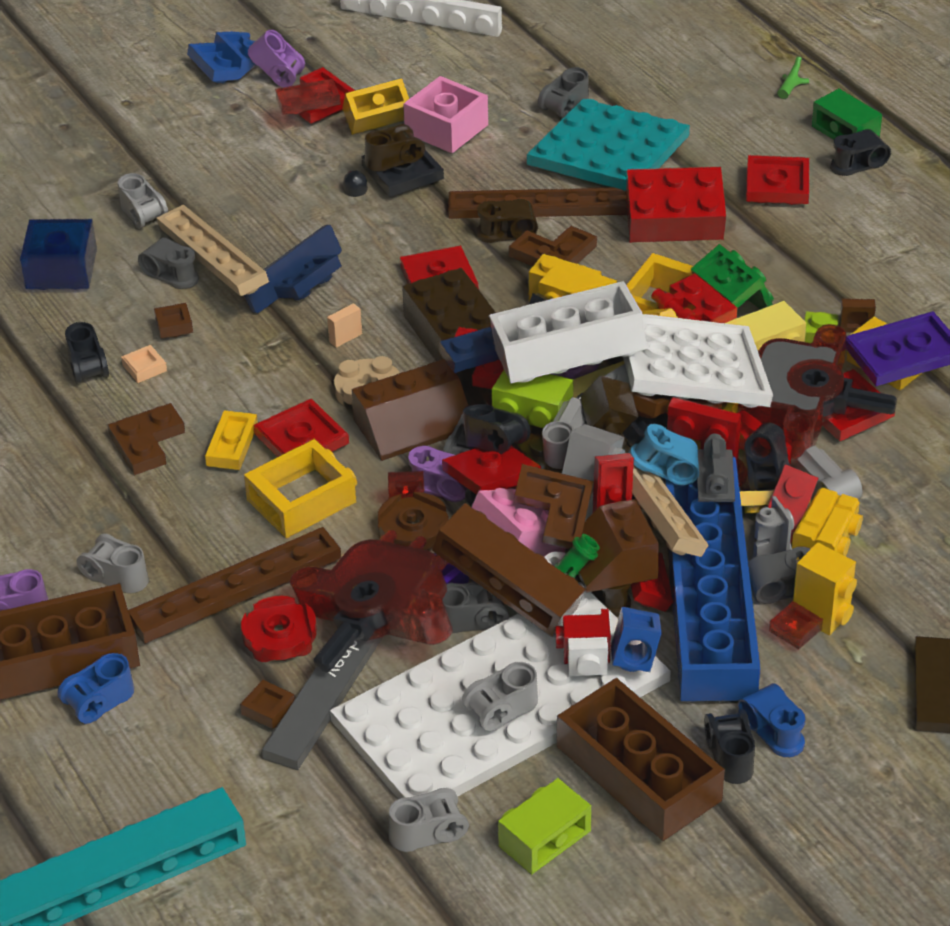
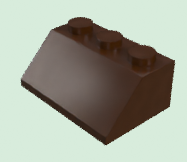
M445 359L351 389L353 419L381 461L410 452L419 446H428L448 439L463 414V409L469 406L459 377L452 371Z

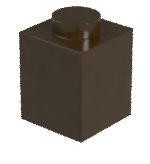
M600 375L580 396L589 426L621 435L638 417L631 389L627 382Z

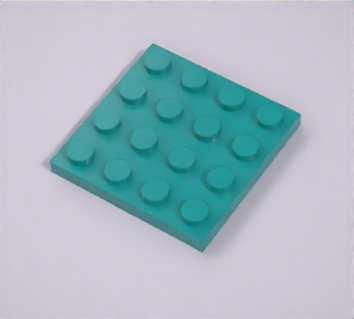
M582 99L527 153V165L626 191L627 170L659 169L689 137L690 125L679 123L674 119L651 116L646 112H635L624 109L621 106L599 103L594 99Z

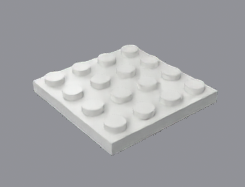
M642 314L647 349L637 351L634 355L623 357L633 392H638L644 396H653L655 394L668 395L682 400L689 398L703 399L714 404H721L723 402L738 403L749 408L757 406L770 407L773 393L749 326Z

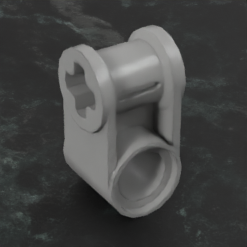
M129 173L118 179L120 208L138 229L143 228L145 223L168 212L163 196L142 175Z
M100 534L95 540V546L88 553H82L76 559L79 570L87 578L109 586L120 583L122 591L125 593L139 592L149 582L142 549L137 545L118 540L109 534Z
M511 663L504 669L472 683L465 690L462 702L467 709L474 710L480 717V724L485 730H497L505 725V723L532 711L538 704L537 672L529 663Z
M439 788L429 793L395 800L389 808V842L397 850L408 852L442 842H453L464 836L468 831L469 823L467 818L460 814L458 810L456 792L450 788Z

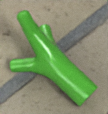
M799 56L796 57L788 76L786 74L782 76L784 82L777 92L778 96L782 99L788 98L794 87L800 84H809L808 78H800L798 76L802 60Z

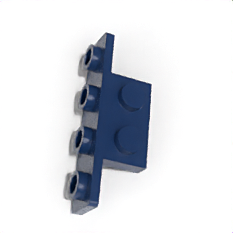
M331 225L322 226L263 269L266 271L269 282L259 287L254 293L244 295L252 313L261 312L278 298H293V300L297 301L311 294L310 290L313 287L329 281L333 277L332 273L342 267L337 256L342 252V249Z

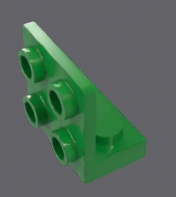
M718 244L691 268L692 274L696 273L737 308L746 300L752 302L760 310L773 305L774 297L764 284L767 281L764 274L755 266L752 268L747 266L744 259L735 250L728 251L721 244Z

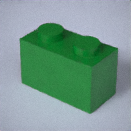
M838 88L814 101L812 127L834 140L840 135H849L865 129L873 130L880 137L882 113Z

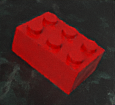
M721 167L627 170L626 205L629 243L724 240L726 208Z

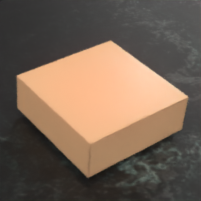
M354 303L327 317L329 343L336 348L362 334L361 309Z
M151 345L121 357L122 366L137 383L167 372L166 362Z

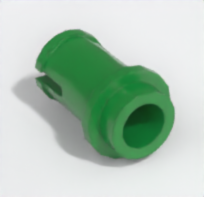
M587 534L575 537L572 541L573 546L554 565L561 572L567 573V575L574 579L589 560H595L598 557L597 551L600 547Z

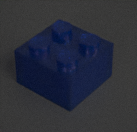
M29 219L20 256L25 289L77 290L90 288L97 252L93 219Z

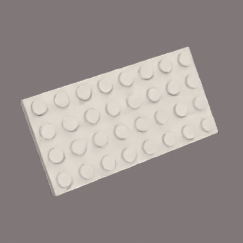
M585 590L577 610L572 615H600L601 609L607 608L591 592L586 593ZM609 611L612 643L618 618ZM518 613L510 617L509 620H505L331 709L330 717L332 723L398 799L429 793L439 788H450L456 792L458 797L557 743V715L616 677L635 694L642 697L668 683L671 671L656 656L650 672L640 670L636 672L625 671L619 666L612 665L610 647V663H608L607 675L569 676L568 664H564L563 649H556L555 635L553 637L549 636ZM635 640L629 642L628 644L638 645L642 642ZM511 663H529L537 672L538 704L532 711L505 723V725L497 730H485L481 726L480 717L475 711L469 710L464 706L462 696L465 690L475 681L484 679L504 669Z

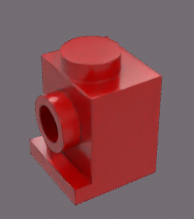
M601 609L600 615L563 616V626H555L556 649H563L564 664H568V638L607 637L608 663H610L611 633L609 609Z

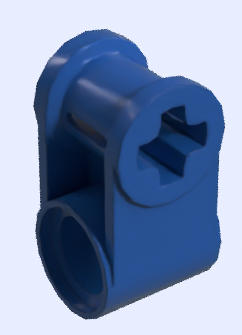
M117 653L102 656L85 669L67 677L59 686L58 698L62 703L70 705L75 710V716L80 722L87 724L96 721L104 713L129 700L134 693V683L127 658Z
M772 683L739 700L738 707L739 709L746 710L750 729L755 731L775 754L782 757H793L803 751L805 739L801 730L805 725V714L786 696L779 685Z

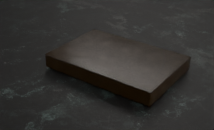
M916 636L914 644L915 730L950 733V638Z

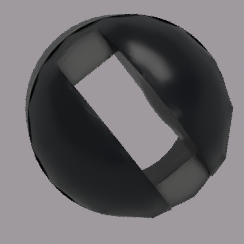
M352 170L344 176L343 191L346 195L358 197L367 192V179L360 171Z

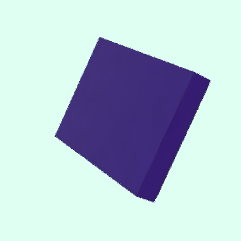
M934 311L844 336V348L875 386L950 365V330Z

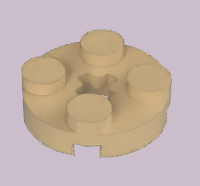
M385 356L356 361L345 360L340 363L339 372L334 379L335 396L343 406L344 402L352 405L351 389L399 374L400 372L392 365V360Z

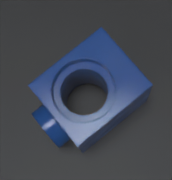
M626 607L621 608L611 643L612 665L619 666L621 669L629 672H636L638 670L651 671L662 634L659 614ZM635 640L642 642L638 645L628 644L629 642Z

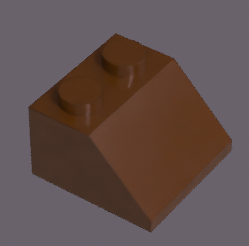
M635 499L600 506L585 521L582 534L592 537L600 547L597 551L598 557L595 560H589L578 573L586 593L658 578L659 543Z

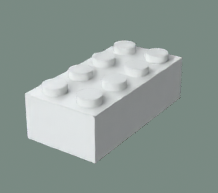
M624 281L489 315L495 350L510 383L529 382L535 377L550 373L560 374L570 368L582 365H596L606 359L618 356L627 357L634 355L637 351L647 349L642 311Z

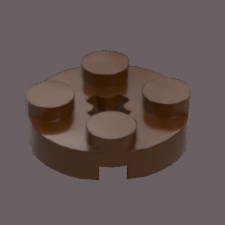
M413 492V497L401 499V494L389 498L378 511L379 539L392 548L399 546L426 555L429 552V548L434 546L439 529L449 520L445 504L434 495L424 492ZM416 520H420V522H419V523H416V524L407 523V522H414V521H416Z

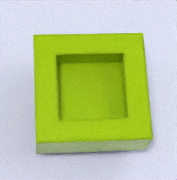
M806 311L805 343L835 346L839 315Z

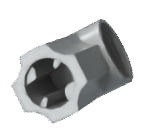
M572 397L571 400L564 401L554 421L543 428L544 460L552 468L563 469L571 431L584 424L588 425L582 402L579 398Z
M816 446L809 447L797 459L796 468L819 478L815 486V493L822 487L835 491L838 495L845 494L858 499L862 497V485L856 473L851 469L842 471L823 449H818Z

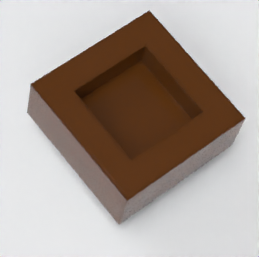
M842 299L839 320L840 332L853 333L871 318L875 317V299Z
M186 303L154 308L161 339L193 333L192 320Z
M262 679L240 704L241 714L274 729L294 702V694Z

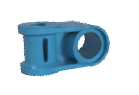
M650 424L645 429V436L639 444H634L629 449L628 453L634 457V465L637 468L665 478L674 484L688 485L695 482L699 477L698 446L695 441L673 433L661 425Z

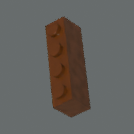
M466 503L439 529L432 549L437 555L551 637L555 635V626H563V616L572 615L577 610L586 590L573 577L565 575L550 564L544 556L533 552L519 542L513 534L505 532L491 522L485 514L473 509Z

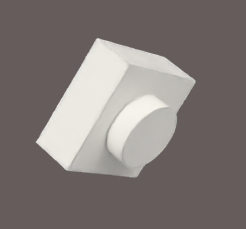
M607 637L568 638L569 676L607 675Z

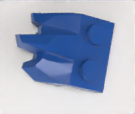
M216 32L214 43L188 45L187 55L210 80L216 83H224L227 80H239L257 66L248 55L249 46L255 41L250 40V33Z

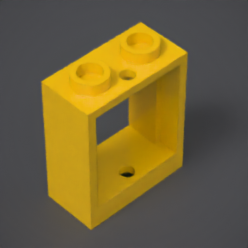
M652 253L626 286L641 311L657 310V303L641 297L650 287L660 288L665 292H669L671 284L693 275L691 271L693 266Z
M315 439L244 474L247 501L286 539L356 503L355 487L357 486V479L350 468H345L336 460L331 450L325 449ZM313 470H316L328 481L323 486L291 502L278 490V488Z

